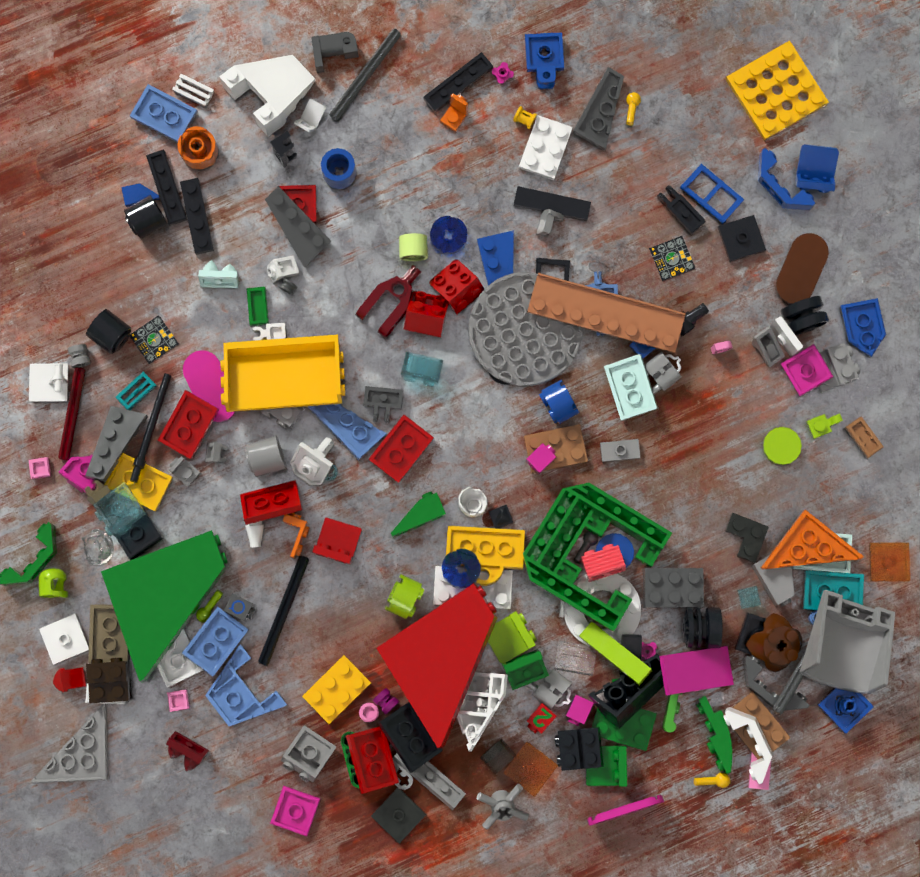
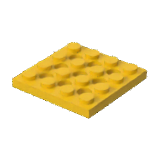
M790 40L725 78L764 141L829 103ZM785 62L788 65V69L781 70L778 67V63ZM769 71L772 74V78L765 79L762 73ZM794 77L797 79L798 84L792 86L788 83V79ZM753 80L756 83V87L749 88L746 82ZM775 86L780 87L782 93L776 95L773 93L772 88ZM805 93L808 99L801 101L798 98V94ZM764 96L766 103H758L756 97ZM789 102L792 109H783L782 103ZM773 111L776 114V118H767L766 112Z

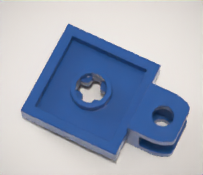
M562 32L525 34L527 72H536V83L539 89H553L556 71L564 70ZM542 49H546L550 53L547 56H543L539 52H542Z

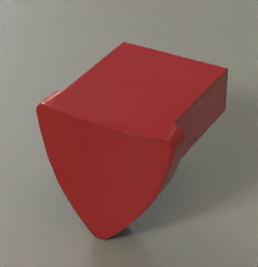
M83 667L67 670L60 668L54 676V686L61 692L86 687Z

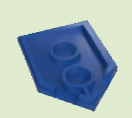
M878 298L841 305L848 342L872 357L886 336Z

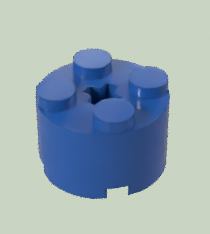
M562 379L541 390L542 393L539 396L546 407L550 406L551 410L548 412L554 423L559 422L561 424L580 413Z

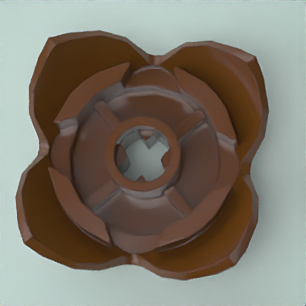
M772 613L766 618L763 631L753 634L747 641L746 646L754 657L765 662V667L768 670L778 672L786 668L792 661L797 660L802 646V636L797 629L790 625L787 619ZM781 642V646L777 648L776 645Z

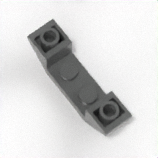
M748 655L744 656L742 660L746 687L773 708L780 696L774 692L770 694L765 690L767 686L761 681H754L763 667L759 665L761 662L753 655L751 657ZM798 692L793 694L784 711L804 709L810 705L806 702L807 698Z

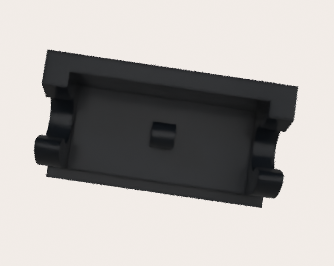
M288 131L270 142L273 153L284 168L297 157V153H293L291 156L286 154L294 147Z

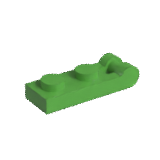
M679 694L668 695L662 728L666 732H674L676 729V724L673 721L675 714H678L680 709V702H677Z

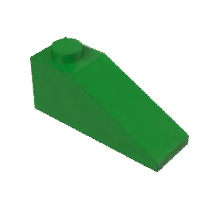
M432 491L423 494L422 499L413 506L391 532L392 537L394 538L446 516L438 494H433Z

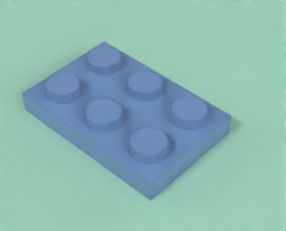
M148 84L131 112L130 118L178 143L179 137L190 127L198 111Z
M217 606L184 649L182 655L213 677L249 629Z

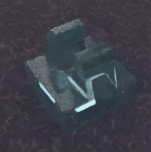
M757 586L737 590L741 609L761 605Z

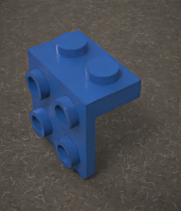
M802 145L795 177L796 187L804 191L815 189L822 193L834 192L836 186L834 176L839 150L832 147Z

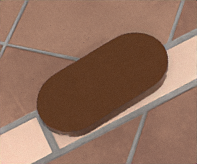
M806 233L797 237L792 243L775 283L778 296L784 303L791 305L811 297L829 255L827 243L822 237L813 233Z

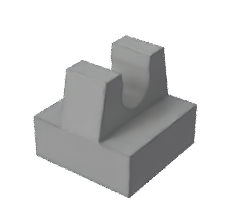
M219 442L207 443L205 462H226L227 458L221 456V451L228 450V446Z

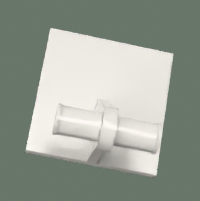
M30 364L29 402H68L69 364Z

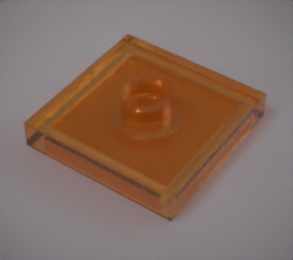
M869 543L870 582L910 581L909 543Z
M526 741L503 773L535 797L558 765Z

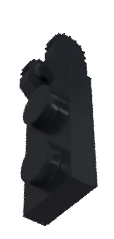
M668 185L666 191L674 200L670 202L662 193H659L657 197L666 206V209L692 235L706 221L681 194L679 195L672 186Z

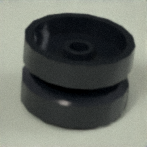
M821 296L800 300L780 311L784 320L792 321L788 326L795 335L813 331L829 322L826 312H817L824 306Z

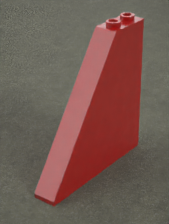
M474 583L376 648L437 748H443L446 745L498 618L495 614L497 609L492 602H487L485 598L487 594L481 585L478 587Z

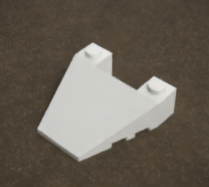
M293 55L234 65L219 76L223 88L234 100L249 89H252L265 103L253 115L257 125L268 137L286 123V118L296 109L299 100L304 98L316 81Z

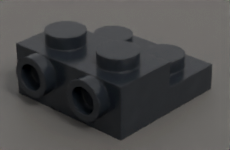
M600 727L558 731V735L555 736V744L560 749V755H557L558 767H561L562 771L604 767Z

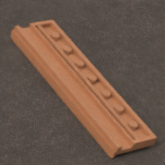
M541 273L537 275L527 311L530 314L672 353L676 351L686 315L683 312Z

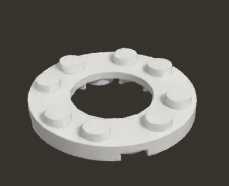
M614 574L588 582L587 576L584 575L574 582V585L589 594L601 590L613 594L615 590H618L631 598L632 601L615 631L613 632L608 628L602 630L620 644L622 634L632 635L635 632L641 617V603L637 591L627 579L619 574ZM564 602V619L569 631L578 641L590 646L579 637L589 625L584 614Z

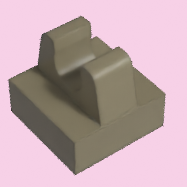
M98 480L93 481V484L96 486L94 491L89 486L85 487V492L88 496L87 500L91 504L97 503L111 492L107 485L104 486Z

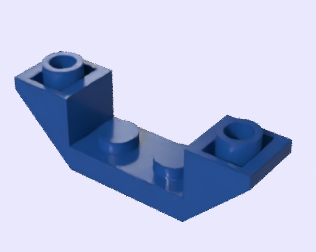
M764 148L759 155V183L782 208L811 210L816 203L814 202V197L809 192L801 190L796 196L791 198L789 191L778 184V180L773 174L768 173L775 167L778 161L772 151Z

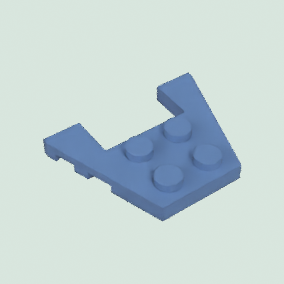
M241 644L237 647L205 695L229 727L287 705L277 691L260 703L236 671L252 659Z

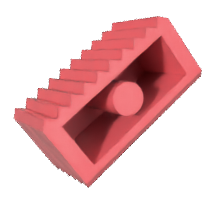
M609 544L604 546L601 551L595 552V550L585 552L584 556H581L588 582L626 571V565L619 545Z

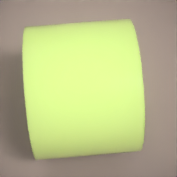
M412 233L399 236L400 260L411 262L428 259L427 235Z

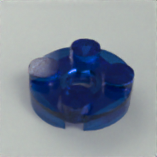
M451 216L440 217L432 225L430 231L431 243L442 254L457 253L467 242V228L463 221L458 218L456 219ZM445 231L454 233L452 239L444 238L446 235Z
M457 549L452 553L450 552L442 562L443 578L452 587L467 588L476 583L480 576L481 566L479 560L473 552L467 549ZM461 564H464L466 572L458 573L456 566L460 567Z

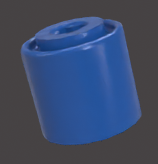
M336 148L326 152L322 157L321 170L323 178L329 186L336 189H344L354 182L356 167L351 153L345 149ZM336 169H343V175L336 176Z

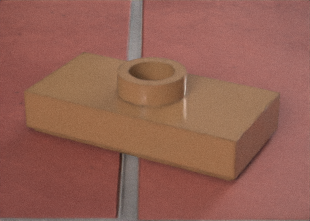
M862 416L845 427L867 459L884 448Z

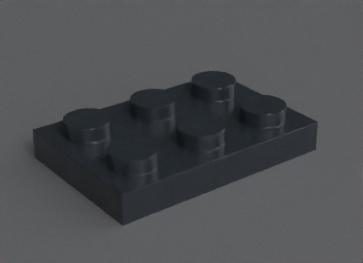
M410 702L378 723L410 773L443 751L442 748H437Z

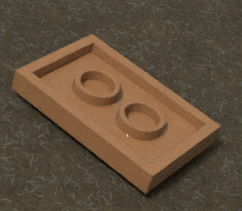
M580 424L524 436L528 457L542 443L545 446L549 444L556 453L554 455L556 459L544 471L588 462ZM530 467V469H531V474L536 473V472Z
M753 691L732 707L757 718L772 752L790 739V736ZM748 724L735 729L734 732L757 759L763 758V755L759 756L756 751L755 745L757 743L755 738H751L746 728Z

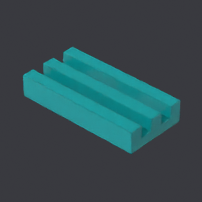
M143 371L115 398L127 410H131L157 385ZM143 378L146 379V380H145L137 389H135L126 399H124V400L122 399V397H124V396H125L134 386H136ZM149 383L151 384V385L148 386L138 397H136L129 405H127V403H128L132 398H134L144 387H146Z

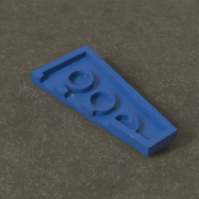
M514 230L477 239L488 286L495 280L513 273Z

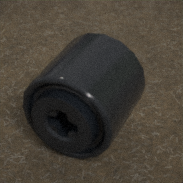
M151 195L124 209L126 214L124 217L133 233L141 239L168 224Z
M105 309L90 324L86 336L106 352L113 354L119 351L128 341L131 327L110 310Z

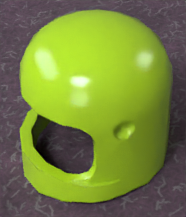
M57 568L42 571L39 575V597L68 598V591H64V581L67 580L66 573ZM53 580H58L54 589Z

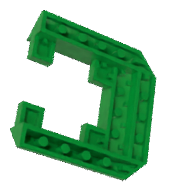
M591 483L563 488L523 552L529 581L614 632L632 599L615 590L608 603L605 604L574 585L573 583L582 568L567 560V555L584 528L601 538L608 525L612 524L643 543L634 558L651 568L672 532Z

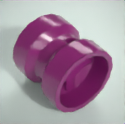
M387 688L372 700L382 708V712L385 715L400 702L396 697L390 695V691Z

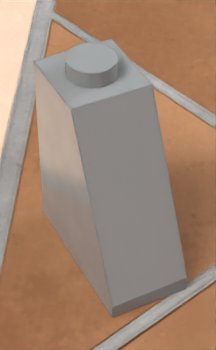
M767 556L751 566L775 606L780 604L783 607L790 603V598L795 595L792 567L762 570L760 567L769 557Z

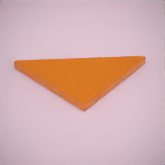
M803 510L760 568L764 570L860 560L864 556L807 510Z

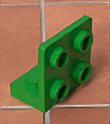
M602 746L604 767L587 768L586 785L627 786V747Z

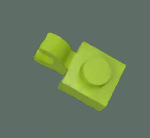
M823 414L806 421L812 438L816 439L832 432L830 426L840 423L843 419L840 414L828 419Z

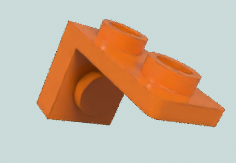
M452 93L450 96V107L441 118L440 123L456 133L468 116L467 100L459 94L455 95Z

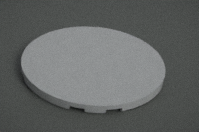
M512 273L492 282L477 298L469 318V340L475 357L488 373L511 385L535 386L556 378L572 363L581 345L583 328L527 313L538 275L536 273Z

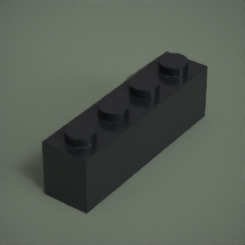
M655 654L644 661L652 669V672L640 686L623 673L616 681L611 684L608 682L603 685L601 690L588 694L603 716L620 729L664 686L659 655Z

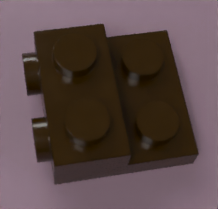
M111 658V662L103 663V659H92L91 664H86L89 704L130 701L128 661H123L122 658Z

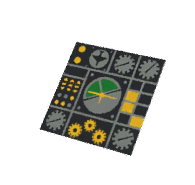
M682 236L649 248L662 281L695 269Z
M159 315L130 334V338L148 364L179 344Z

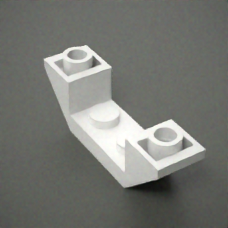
M731 707L726 708V715H724L726 724L731 726L733 730L748 724V727H746L748 734L751 738L754 737L757 743L755 745L756 751L759 756L763 755V758L751 762V769H749L752 779L757 780L758 784H761L773 755L768 741L756 717Z

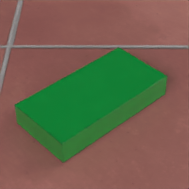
M266 287L246 288L250 327L269 324Z

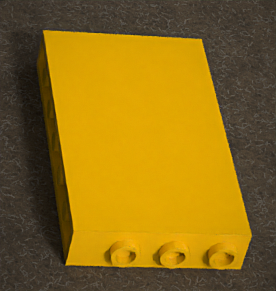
M338 334L224 343V360L220 361L221 372H224V377H221V388H224V393H221V404L225 405L227 412L342 404V396H346L345 384L341 385V380L345 379L344 368H341L340 364L344 363L343 351L340 352Z

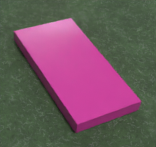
M728 646L659 656L665 695L734 685Z

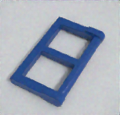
M702 163L680 187L682 191L686 192L722 224L726 222L730 215L744 201L739 194ZM701 172L717 184L704 199L689 188V185ZM720 188L736 200L723 216L708 204V201Z

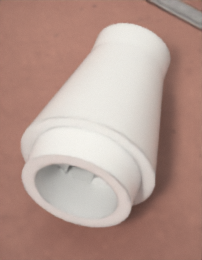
M262 521L245 525L250 547H262L261 542L264 529Z

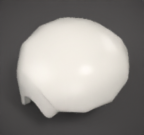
M467 487L461 491L458 497V505L463 514L469 517H478L487 508V497L480 489Z

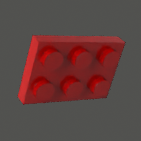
M185 390L158 441L187 458L193 459L219 408Z
M403 415L368 460L397 483H400L433 441L434 437L406 415Z
M296 480L240 494L243 518L246 525L302 510Z
M380 726L346 736L361 794L399 783L389 743Z

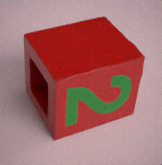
M541 703L526 720L529 723L527 727L535 734L537 732L542 734L556 718V715Z

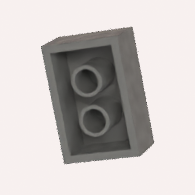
M703 568L643 569V608L704 607Z

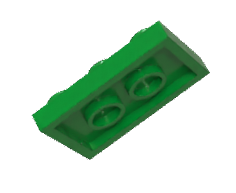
M597 708L591 728L600 727L601 738L647 751L657 713L640 709L619 729L607 720Z

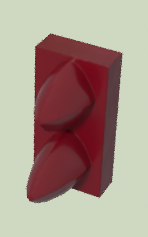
M176 731L169 737L166 743L171 759L177 758L182 754L185 755L184 767L186 772L196 768L209 752L208 749Z

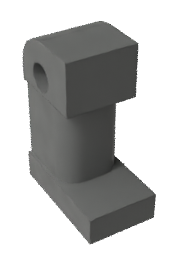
M350 32L311 37L317 73L324 72L322 58L344 55L345 59L359 57L356 38Z

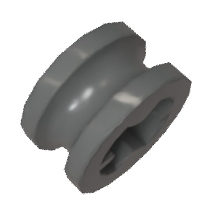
M283 278V283L279 284L278 287L286 293L293 295V290L298 287L291 281Z

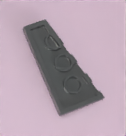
M607 67L572 131L602 150H606L607 140L624 79L622 74L610 67Z
M278 186L265 198V201L301 263L306 267L331 240Z
M111 406L85 476L88 479L106 482L118 464V459L123 452H126L131 439L137 435L139 427L143 422L145 423L148 416L144 413Z

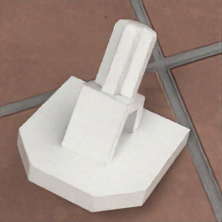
M326 437L317 449L314 448V450L301 442L290 462L294 474L309 485H321L333 465L332 462L325 458L334 446L332 439Z

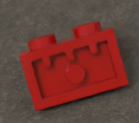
M325 518L317 545H314L312 553L351 565L362 529L337 520Z

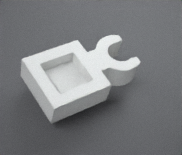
M285 323L266 324V329L261 327L253 328L254 332L259 331L261 333L259 337L253 338L254 341L286 338Z

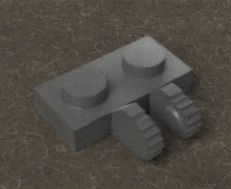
M365 386L363 405L374 407L373 422L379 420V408H386L384 420L385 423H389L391 409L402 410L403 390Z

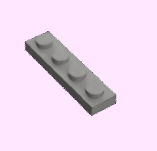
M396 754L393 760L410 773L399 755ZM426 762L410 773L451 810L457 806L466 794L430 762Z

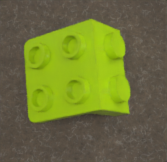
M517 611L495 623L488 640L489 645L501 664L534 647V641L537 640L532 630L527 631L525 627L527 621L523 614H518Z

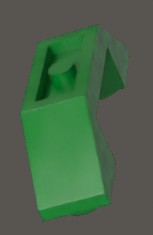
M44 523L37 530L36 538L47 546L46 549L42 548L36 555L37 559L33 564L30 563L25 567L23 575L15 568H5L0 573V585L32 583L57 554L56 530L52 523Z

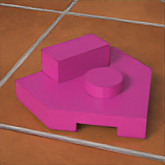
M93 455L71 457L59 471V474L67 479L69 484L82 493L85 492V487L87 486L93 491L96 488L93 484L95 480L88 479L85 476Z

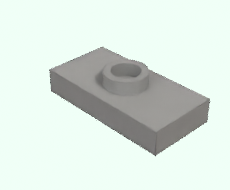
M638 439L600 443L602 462L640 459Z

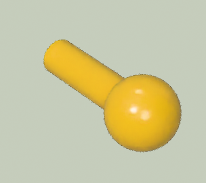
M636 92L628 94L626 102L629 105L626 124L629 126L634 124L636 107L641 103V97Z
M724 772L718 773L716 777L694 778L695 786L717 785L719 788H726L730 784V777Z

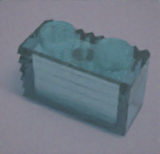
M406 352L401 376L404 377L405 381L415 382V380L423 381V385L434 387V384H439L443 360Z

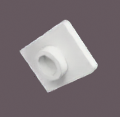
M309 99L301 118L296 120L294 124L307 132L316 130L326 107L313 99Z

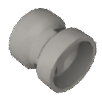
M86 344L74 345L68 348V353L72 357V368L85 367L91 364L90 358L87 356L88 349Z

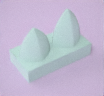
M211 260L205 265L203 270H199L200 287L238 288V274L231 264L224 267L222 271H218L216 264Z

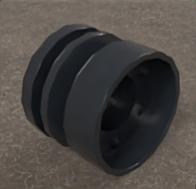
M692 607L685 609L682 630L686 648H692L693 641H695L696 648H700L702 639H705L707 648H721L723 624L720 608H706L704 616L701 615L699 607L695 608L694 616Z

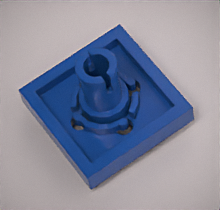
M834 688L817 704L844 734L851 730L874 707L861 693Z

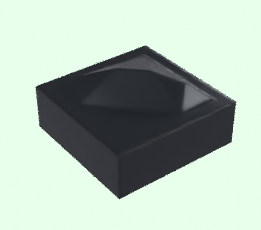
M507 505L488 511L495 529L513 523Z

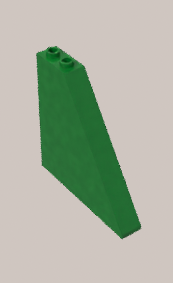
M212 530L101 571L134 668L141 683L146 682L226 570L225 564L228 563L224 552H220L218 546L222 545L218 534L214 535Z

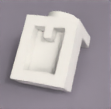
M293 255L273 259L268 264L267 274L273 283L278 282L279 279L299 274Z

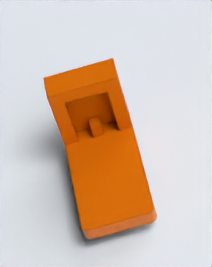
M290 513V515H284L282 521L300 528L290 555L291 558L296 559V556L301 555L303 549L301 542L303 537H307L310 527L307 526V521L301 520L300 515Z

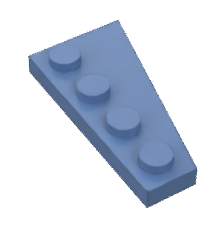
M341 404L307 406L358 460L387 435V433L382 430L380 431L373 424L361 419L357 414L347 410Z

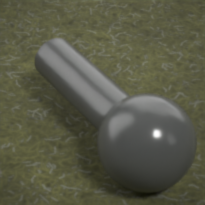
M587 531L583 536L584 543L573 560L580 564L581 556H584V553L588 551L590 546L598 542L599 537Z

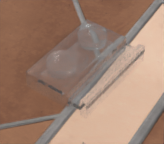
M559 641L554 670L593 676L596 650L587 645Z

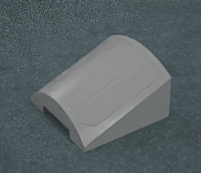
M824 590L799 673L818 683L862 694H871L886 687L889 678L895 612L881 607L873 609L845 600L843 595Z

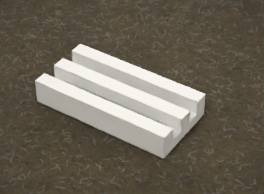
M180 74L179 80L176 81V85L172 89L173 92L206 108L215 92L214 89ZM183 81H185V82H187V83H189V84H191V85H193V86H195V87H197V88H199V89H201V90H204V91L208 92L209 94L207 95V94H205V93H203V92H201V91H199V90H197V89H195V88H193V87H191V86H189V85L183 83ZM180 86L205 98V101L179 89Z

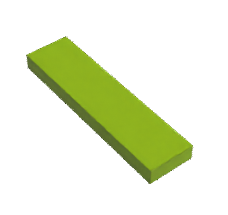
M592 621L579 635L583 641L639 686L652 672L649 666Z

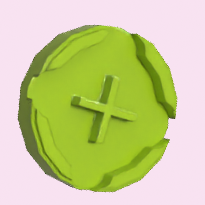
M786 427L774 428L768 432L763 441L765 456L769 461L777 465H787L795 461L800 455L802 448L801 440L797 433Z

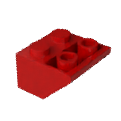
M413 291L406 311L403 330L441 338L449 304L441 295Z

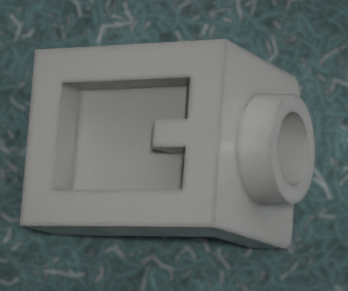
M182 456L175 458L170 464L171 468L169 471L188 488L201 474Z

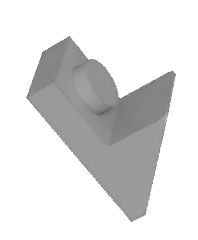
M767 327L753 337L752 346L760 351L767 366L771 367L785 357L771 327Z

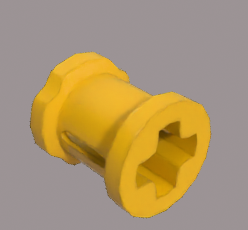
M520 106L513 121H518L526 125L528 129H531L537 114H531Z

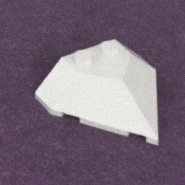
M479 672L474 674L457 716L463 734H466L468 740L466 745L470 752H472L506 695L507 674Z

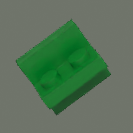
M538 649L502 664L505 673L508 675L507 678L512 690L549 676L542 659V654Z

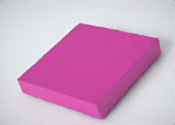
M815 344L781 363L799 396H803L834 377Z
M283 786L270 824L308 836L321 798Z

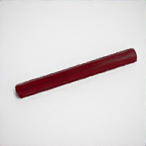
M75 367L58 456L60 460L64 461L70 459L86 372L81 367Z

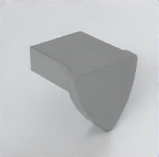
M550 209L544 210L541 213L536 234L540 236L550 234L553 220L563 222L564 215Z

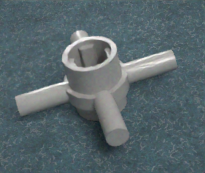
M517 784L510 793L505 790H498L491 797L481 792L478 793L477 800L490 805L492 814L482 824L485 829L488 830L497 819L506 821L513 816L524 821L528 819L529 814L516 809L513 801L523 790L520 784Z

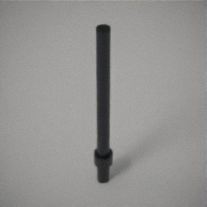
M165 373L138 456L133 462L134 469L130 478L131 482L137 483L141 469H144L145 457L170 383V374Z

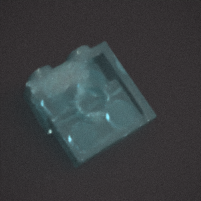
M125 482L93 504L96 509L94 512L96 517L106 524L104 527L106 532L116 538H119L133 528L132 524L146 514Z

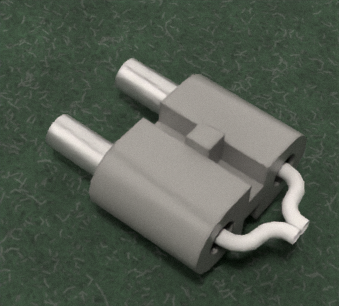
M661 351L645 364L647 375L650 374L657 382L652 388L654 395L661 389L666 391L682 378L679 373L681 371L679 364L681 359L678 356L665 355ZM667 357H670L673 360H677L678 370L672 365V363L669 361Z
M547 669L549 676L545 678L539 687L535 683L526 685L534 691L533 696L550 710L555 706L561 707L571 702L569 699L571 690L569 688L572 683L555 669L552 671ZM568 691L567 701L558 704L562 696Z

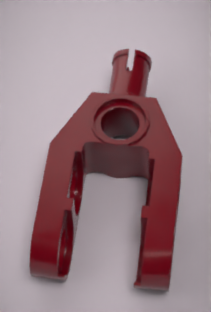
M411 265L403 277L395 276L378 284L355 315L363 321L370 310H374L375 304L382 295L389 293L400 303L378 330L380 335L387 338L406 315L413 292L411 284L421 274V271L418 268L416 269V266ZM399 286L404 288V292L400 295L394 293L395 288Z

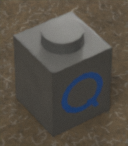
M232 593L223 611L247 622L248 619H252L256 609H254L255 604Z

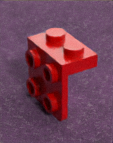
M458 259L452 261L429 282L431 287L447 301L455 314L465 309L484 291V287L478 277Z

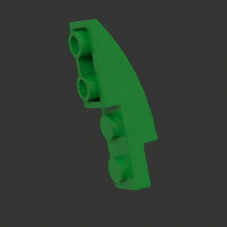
M701 696L696 699L698 702L695 704L700 715L704 714L707 720L704 723L709 733L713 732L714 734L707 738L709 742L706 745L711 754L715 753L718 759L715 763L719 771L729 774L732 768V742L728 725L725 722L722 710L713 712L706 696Z

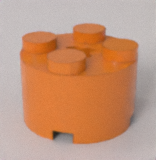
M199 126L190 127L178 139V151L188 167L205 169L214 165L218 156V146L213 135L207 129Z

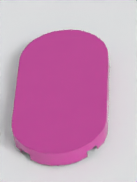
M200 350L190 354L184 362L183 374L191 392L219 408L213 420L214 422L228 421L234 416L235 412H227L225 405L221 404V393H224V388H221V377H224V372H221L220 361L209 351Z
M661 794L657 795V800L656 797H649L597 814L594 818L595 820L589 817L587 821L589 826L597 825L664 802Z

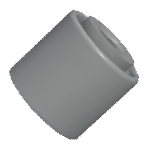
M277 436L246 445V459L251 472L256 477L286 469L284 454Z

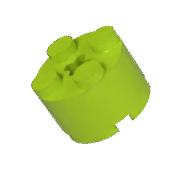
M400 574L399 578H401L400 583L395 582L387 600L390 605L389 607L385 606L384 610L404 619H407L408 616L412 618L416 610V606H414L416 599H421L425 589L421 588L422 583Z

